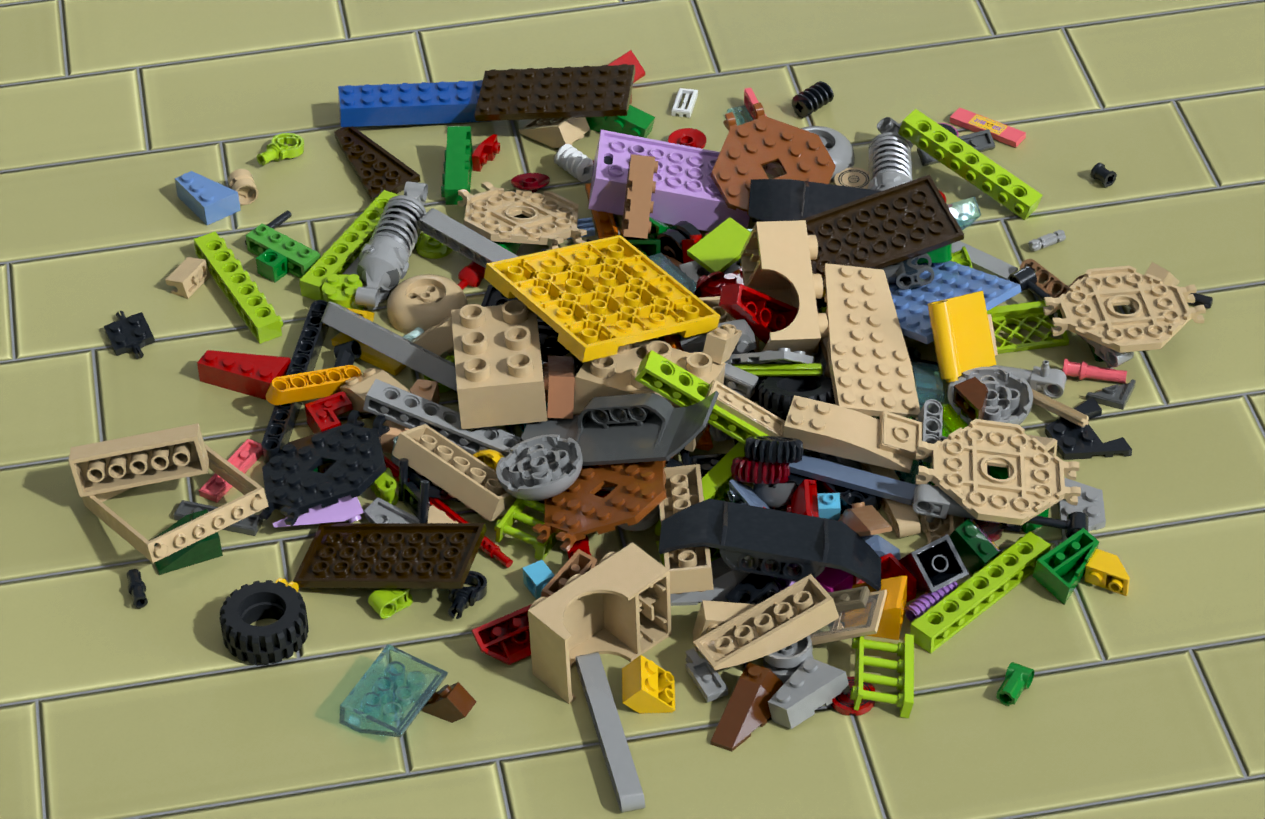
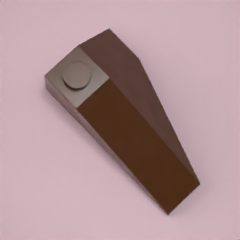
M748 663L710 741L711 745L732 752L751 737V733L755 729L767 724V720L771 717L768 701L783 685L782 681L770 669Z

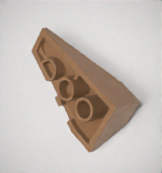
M864 502L851 504L852 508L845 509L838 520L844 522L859 536L892 531V526L872 505L865 506Z

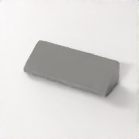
M726 363L723 385L750 400L758 377Z

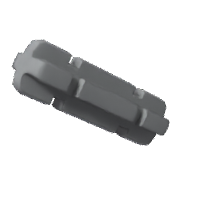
M1058 230L1033 239L1028 243L1029 249L1037 251L1064 241L1066 239L1065 232Z

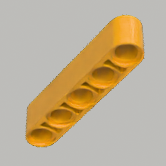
M345 365L276 377L269 386L266 400L273 405H283L327 397L341 392L340 387L346 384V380L352 377L358 378L362 375V372L354 365Z

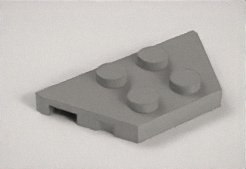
M1064 478L1065 487H1081V495L1078 496L1077 505L1067 503L1066 499L1058 502L1060 520L1067 521V516L1072 512H1082L1089 518L1088 532L1104 528L1106 519L1102 490ZM1061 529L1062 541H1065L1067 539L1064 529Z

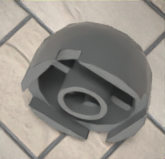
M794 480L778 484H753V490L756 495L770 509L779 511L780 508L791 504V498L797 489V482Z

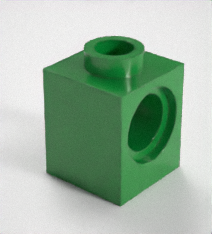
M270 248L256 257L258 274L274 283L289 273L287 257Z

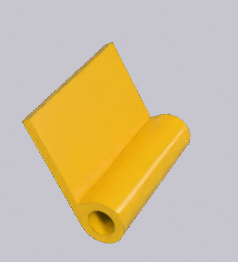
M983 291L927 304L941 379H945L947 383L955 382L967 370L996 365Z

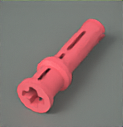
M1064 359L1063 372L1066 376L1079 377V380L1092 378L1123 384L1126 382V370L1087 365L1084 361L1077 363Z

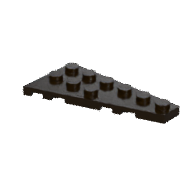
M342 127L334 131L335 139L372 202L383 190L397 194L404 190L407 181L420 182V175L355 127Z

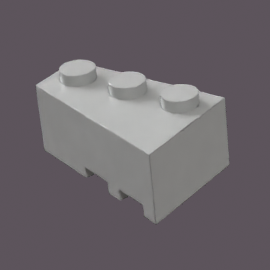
M745 319L718 324V327L723 324H731L736 329L742 331V335L732 354H744L756 349L754 332ZM710 332L688 338L680 335L681 347L685 352L689 353L703 352L707 334Z
M808 657L768 701L772 721L792 729L815 714L814 710L824 704L828 706L833 703L832 699L843 693L845 695L850 692L846 671Z

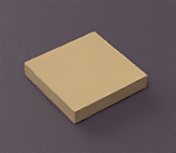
M882 411L879 424V449L919 461L920 459H915V451L918 450V440L922 441L923 423Z

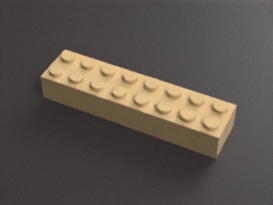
M700 464L664 468L667 497L659 504L661 523L673 514L704 501ZM689 547L664 553L665 567L670 571V594L714 590L709 547Z

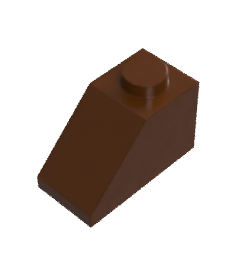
M976 377L970 378L954 385L953 402L972 421L974 419L983 420L987 405L988 389Z

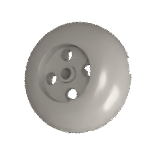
M823 126L800 128L819 135L836 165L831 182L834 181L836 174L846 168H853L855 160L854 150L850 141L843 134Z
M973 368L963 372L958 381L951 382L947 392L949 409L955 419L965 427L969 426L972 420L953 402L954 385L973 377L984 383L988 389L987 405L983 420L1020 425L1027 418L1032 408L1033 392L1029 383L1023 377L1019 379L1012 375V371L1004 368Z
M557 434L536 436L518 443L510 449L511 453L505 458L501 457L496 467V474L499 483L510 495L528 501L544 500L564 492L576 481L582 469L583 456L579 444L570 437L563 439Z

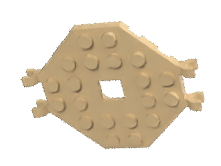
M489 182L482 183L481 187L486 191L476 195L470 194L465 189L458 191V195L463 198V200L458 201V206H466L464 226L491 241L548 245L550 250L559 248L558 244L563 243V240H567L570 237L573 238L575 244L586 242L582 240L581 236L587 235V231L577 228L579 205L556 193L544 191V195L540 193L532 194V190L516 189V193L512 191L504 192V188H496ZM523 214L529 218H517L514 216Z
M1118 266L1088 269L1081 280L1078 279L1069 287V291L1066 294H1062L1059 298L1044 297V302L1048 307H1043V312L1045 315H1052L1058 309L1061 311L1063 319L1052 318L1053 325L1058 326L1051 328L1053 336H1059L1065 330H1069L1119 353L1161 349L1190 319H1193L1195 323H1204L1203 315L1199 314L1206 313L1204 305L1189 308L1187 304L1195 303V297L1191 294L1197 292L1195 284L1187 285L1186 287H1178L1172 284L1170 287L1161 283L1162 279L1148 273L1145 276L1137 273L1134 267ZM1132 305L1135 313H1117L1113 306Z
M974 419L969 423V426L952 432L942 442L939 440L931 444L918 440V450L915 451V459H926L932 456V469L918 466L915 484H927L929 481H932L977 520L1022 525L1062 499H1066L1067 503L1071 505H1077L1078 496L1081 495V487H1065L1064 479L1065 475L1068 479L1076 480L1079 462H1065L1058 456L1053 457L1047 452V447L1036 438L1031 439L1024 433L1025 429L1019 424ZM987 465L1008 468V478L996 479L988 475Z

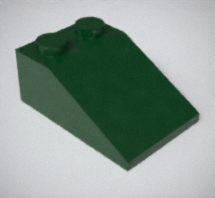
M205 509L184 516L155 538L208 513V510ZM216 532L154 562L159 575L223 556L220 536Z

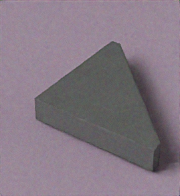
M1132 379L1130 383L1120 386L1116 384L1102 388V391L1096 393L1088 392L1086 400L1094 398L1098 404L1124 410L1135 387L1136 380Z

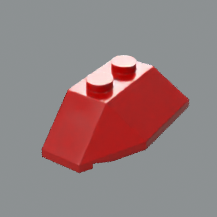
M803 480L794 491L791 505H787V512L819 517L816 480Z
M532 604L472 629L471 632L480 651L507 665L531 656L528 610Z

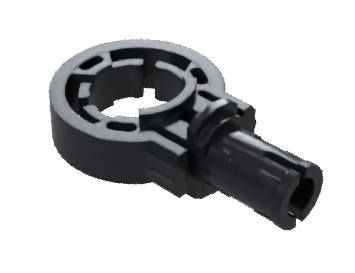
M469 571L464 583L476 585V587L463 586L462 589H449V601L452 602V605L448 610V614L451 618L454 619L456 613H458L456 619L461 618L464 609L469 607V602L470 606H473L476 601L486 596L487 579L481 573Z

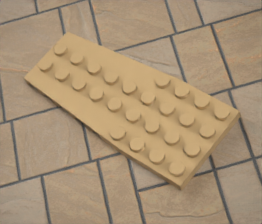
M826 263L823 268V272H825L823 284L826 287L824 300L827 303L825 313L828 318V362L835 404L868 416L880 417L882 411H887L909 419L918 420L920 407L912 365L884 270Z

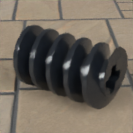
M816 82L793 97L792 106L795 113L801 118H806L833 100V90L825 82Z

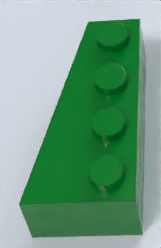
M448 126L447 147L443 164V185L441 186V197H445L446 205H458V201L463 200L462 196L458 195L459 190L465 189L470 193L473 165L471 126Z

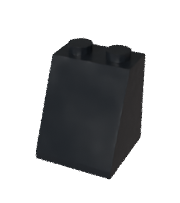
M948 534L898 560L916 578V589L929 594L969 575Z

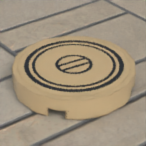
M856 167L846 168L836 174L834 178V185L868 189L870 183L869 172Z

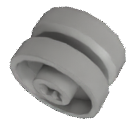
M810 635L788 647L764 656L763 666L770 669L784 684L808 657L814 659Z

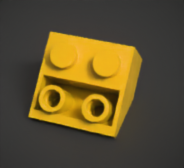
M642 655L638 656L622 668V703L639 714L674 712V676L669 671L656 665L653 661L648 660Z

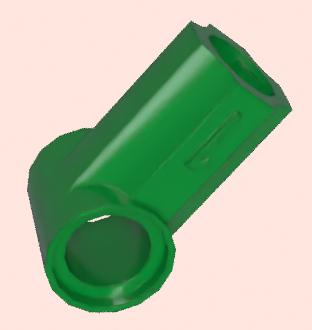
M1011 662L1006 671L1005 680L996 694V698L1000 700L1001 704L1005 706L1015 705L1024 688L1028 689L1030 687L1035 670Z

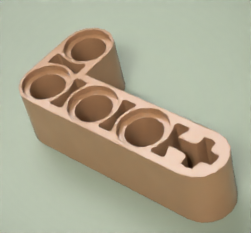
M1026 259L1021 263L1020 269L1029 266L1034 270L1037 277L1036 285L1051 297L1058 298L1069 291V287L1035 260ZM1084 275L1077 277L1073 281V283H1075L1078 279L1081 280L1084 277Z

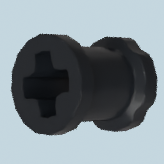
M1097 163L1092 168L1090 174L1093 179L1100 180L1105 187L1111 186L1117 177L1116 172L1113 170L1109 171L1102 163Z

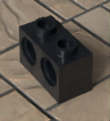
M750 573L725 598L727 602L759 604L777 594L780 590L771 577Z

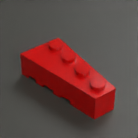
M742 284L722 285L719 306L736 320L745 319L754 335L765 344H767L770 338V332L786 328L796 318L798 308Z
M207 350L197 362L200 382L266 400V393L272 380L276 377L286 376L291 360L289 357Z

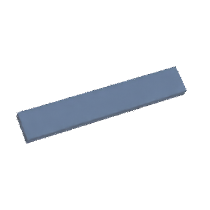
M804 454L800 462L789 463L791 473L912 505L914 489L918 486Z

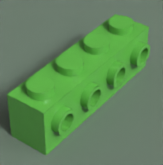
M260 224L246 235L249 252L259 256L270 248L286 256L289 273L299 278L305 275L312 265L321 258L320 253L264 224Z

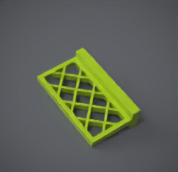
M1044 301L996 306L987 311V315L991 314L993 326L997 328L994 332L995 340L1002 344L1000 347H997L998 354L1069 345V339L1066 330L1061 334L1062 339L1055 340L1050 337L1052 335L1051 328L1058 326H1054L1046 321L1050 318L1043 312V307H1048ZM1032 321L1038 323L1034 328L1025 324ZM1016 324L1017 327L1012 330L1005 325ZM1042 325L1050 329V331L1044 334L1038 329ZM1023 328L1030 333L1025 337L1017 332ZM1002 330L1008 333L1009 336L1007 339L998 336V333ZM1036 335L1042 338V340L1034 342L1030 338ZM1013 337L1021 340L1022 342L1021 344L1015 345L1010 341Z

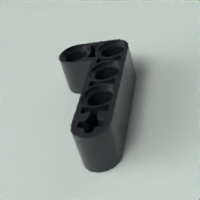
M811 456V457H815V458L824 460V459L821 458L820 456ZM817 480L818 493H840L841 514H843L845 509L852 508L851 504L864 502L865 506L872 505L877 511L881 508V497Z

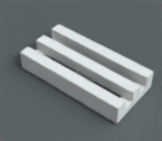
M679 88L671 110L672 116H676V113H678L679 117H683L686 114V117L690 118L698 97V90ZM683 93H686L681 108H678ZM692 94L688 108L686 109L688 100L690 98V95Z

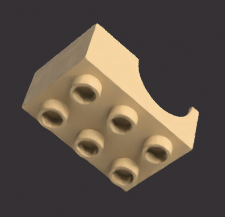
M806 220L756 222L740 253L745 286L798 308L796 318L789 326L780 331L769 333L770 338L763 351H778V348H790V352L804 351L805 355L810 356L812 353L818 352L820 339L827 338L826 313H818L816 299H821L823 295V280L821 274L812 273L811 260L817 259L818 242L816 235H807Z
M510 300L503 305L487 307L479 304H468L461 309L451 310L461 429L547 421L537 315L520 300Z
M645 340L620 346L616 355L584 362L575 376L573 415H580L594 397L642 393L658 394L635 380L640 362L651 350L708 384L714 379L724 384L726 363H715L708 354L703 352L689 353L672 348L670 344L664 341L650 342ZM665 398L667 401H669V402L672 404V406H673L674 408H679V407H680L679 405H677V404H675L674 402H672V401L668 400L667 398ZM709 423L685 446V450L694 451Z
M632 542L617 553L614 551L607 553L597 566L585 574L572 576L562 589L548 598L540 597L535 600L528 610L533 675L570 704L576 700V696L572 693L570 673V670L576 664V656L599 652V654L621 656L632 662L638 656L672 635L670 571Z

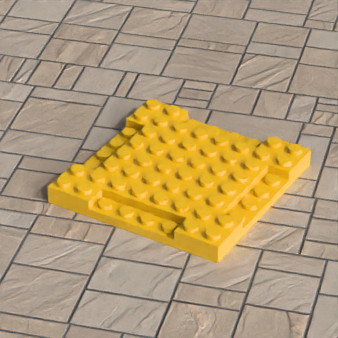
M621 235L486 264L484 279L508 299L517 297L518 300L559 333L557 341L581 362H589L616 355L618 347L676 333H679L684 338H688L698 334H705L718 328L720 315Z

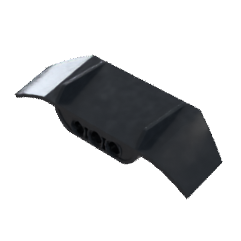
M753 179L750 182L748 216L761 222L798 221L881 191L792 179Z
M707 499L673 514L661 523L660 554L689 547L706 546L720 549L723 561L728 567L736 571L799 581L810 574L816 578L824 571L825 567L850 573L877 591L881 589V558L854 530L842 521ZM751 556L753 559L746 560L744 557ZM774 560L775 563L768 564L766 563V561ZM790 564H796V565H798V566H797V567H794V568H791V567H789L788 565H790Z

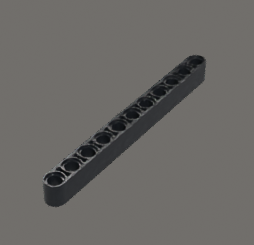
M317 300L311 304L286 376L314 371L329 325L321 321L328 304L327 301ZM303 401L275 405L261 444L265 464L289 442Z

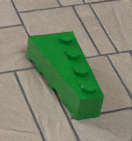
M629 105L627 116L585 117L592 131L601 132V130L643 138H647L650 134L655 120L654 116Z

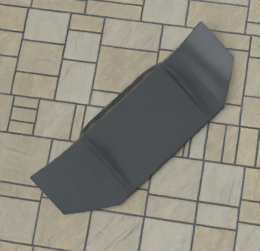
M715 391L696 404L674 408L664 397L655 393L594 397L580 415H573V419L547 418V421L527 423L521 436V441L549 434H557L563 439L570 437L580 446L583 456L582 466L667 461L687 446L706 427L719 393Z

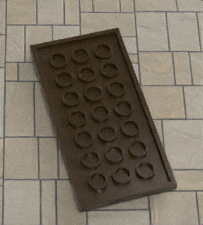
M635 65L567 66L564 68L492 69L485 71L475 111V121L627 116L635 75Z
M930 174L801 219L806 220L807 235H816L818 255L816 260H811L812 273L821 274L823 281L825 279L823 268L826 263L881 269L964 239L963 231Z
M321 523L293 582L298 583L299 588L462 589L487 529L485 523Z

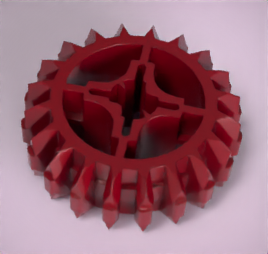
M743 456L733 459L731 472L732 478L736 481L778 484L788 481L790 468L789 463L752 461Z

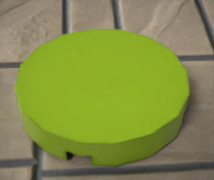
M423 232L420 233L415 244L417 253L428 259L442 258L453 251V249L429 235L423 234Z

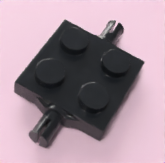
M120 311L121 316L117 312L116 317L118 321L104 326L116 356L133 352L136 359H140L139 355L142 358L144 354L141 349L155 342L143 313L140 312L126 318L123 311Z

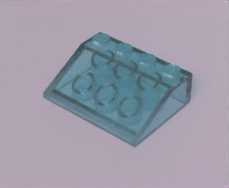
M387 644L340 705L339 723L359 733L401 738L447 677L448 672Z

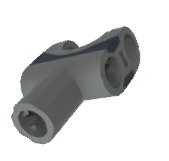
M927 253L893 264V266L881 268L885 272L888 285L897 284L903 290L927 285L934 279V271L931 268L932 261ZM926 258L928 263L926 265H918L917 260ZM924 271L931 273L927 279H922L919 276Z

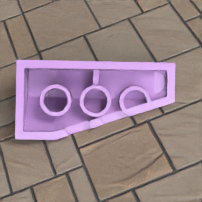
M351 495L339 498V503L324 508L321 505L309 508V512L300 515L293 526L344 522L346 520L352 523L362 519L360 514L364 512L358 498H351ZM288 517L272 523L274 527L290 526L285 524V520Z

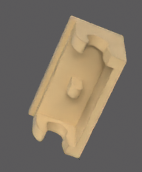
M187 257L165 281L167 285L177 288L171 291L172 294L189 299L211 274L205 259Z

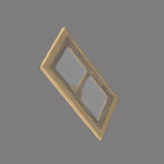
M887 590L870 592L866 608L838 612V619L810 634L812 645L877 634Z

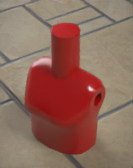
M472 261L459 272L458 279L460 282L458 285L462 290L467 286L478 287L484 279L486 268Z

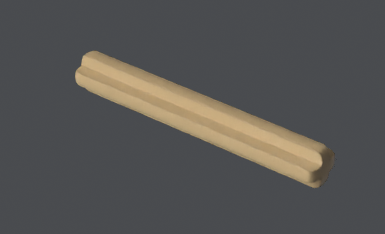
M1032 389L1034 404L1080 427L1089 424V417Z

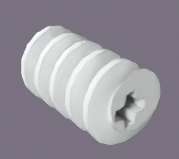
M565 144L559 149L554 157V163L581 182H585L592 177V159L578 151L571 144Z

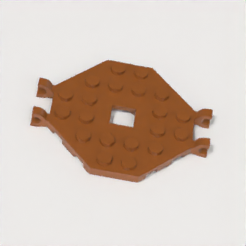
M761 102L753 104L754 110L751 114L756 120L737 126L733 112L725 114L726 120L723 121V124L729 132L714 165L711 177L728 208L736 210V208L747 212L748 215L750 182L753 179H769L762 166L771 162H778L785 172V175L773 179L830 183L836 165L819 135L765 116Z
M665 461L582 466L578 478L567 490L554 497L545 499L544 525L536 524L532 527L533 532H541L536 538L537 541L544 544L552 533H556V539L564 541L560 546L561 550L568 552L576 541L585 539L586 534L597 531L599 535L616 530L615 526L627 523L628 526L638 524L667 497L665 490ZM616 487L604 498L595 495L596 492L603 488Z

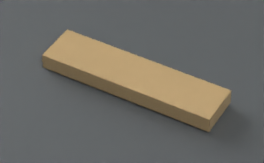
M715 379L710 383L706 398L717 391L719 393L715 402L717 406L769 436L783 437L785 424L783 419Z

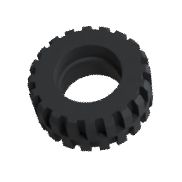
M824 375L769 376L758 387V405L786 421L794 395L836 405L832 380Z
M266 580V582L254 581L251 585L245 584L241 586L240 590H234L230 594L231 597H227L223 602L219 617L223 642L228 651L243 662L247 660L250 664L255 665L257 663L269 665V662L274 661L275 663L281 662L283 658L286 657L288 659L293 656V652H297L308 637L309 626L303 597L289 585L286 587L282 582L273 583L272 580ZM261 619L278 620L266 626L250 625Z

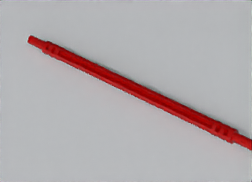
M384 456L386 468H390L393 478L399 482V467ZM429 497L430 506L434 505L439 510L444 511L453 521L468 523L438 498ZM484 536L479 548L491 558H496L509 568L513 564V560L501 552L499 546Z

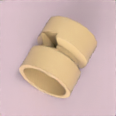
M238 169L229 175L228 185L230 189L238 192L240 205L253 203L258 197V189L250 171Z

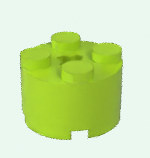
M356 274L328 275L327 280L322 286L323 300L336 303L345 308L363 310L364 306L356 305L355 303L356 290L358 287H363L359 276Z

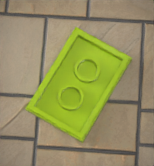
M729 217L688 249L687 255L710 273L724 272L741 258L740 253L751 232Z

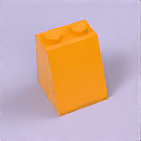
M907 576L881 580L880 590H887V596L877 634L866 636L899 640L905 615ZM867 583L852 586V588L867 586L870 592L877 591ZM872 603L867 604L866 608L843 611L841 623H845V629L867 625Z

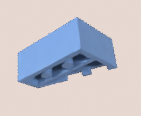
M193 171L175 178L178 198L206 225L241 211L237 191Z

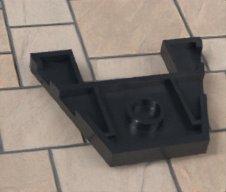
M1090 398L1074 408L1087 415L1089 419L1102 415V408L1094 398ZM1060 417L1045 427L1046 436L1057 440V451L1064 460L1091 459L1092 455H1103L1105 458L1113 457V454H1123L1124 457L1132 456V448L1123 437L1102 443L1089 424L1080 427Z

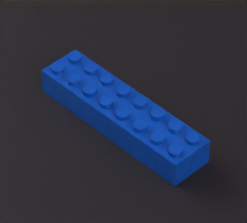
M483 80L338 86L341 127L490 121H475V111Z

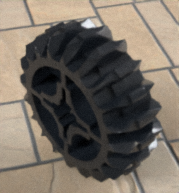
M751 436L746 439L744 452L745 457L752 461L797 463L802 460L804 448L803 442L795 438Z

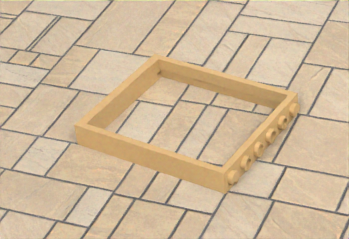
M206 444L205 447L209 458L208 468L244 495L153 540H147L103 503L131 488L82 497L84 506L152 563L269 507L264 488Z

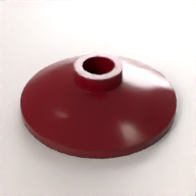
M525 173L511 179L513 187L522 190H532V193L550 183L549 176L541 173Z

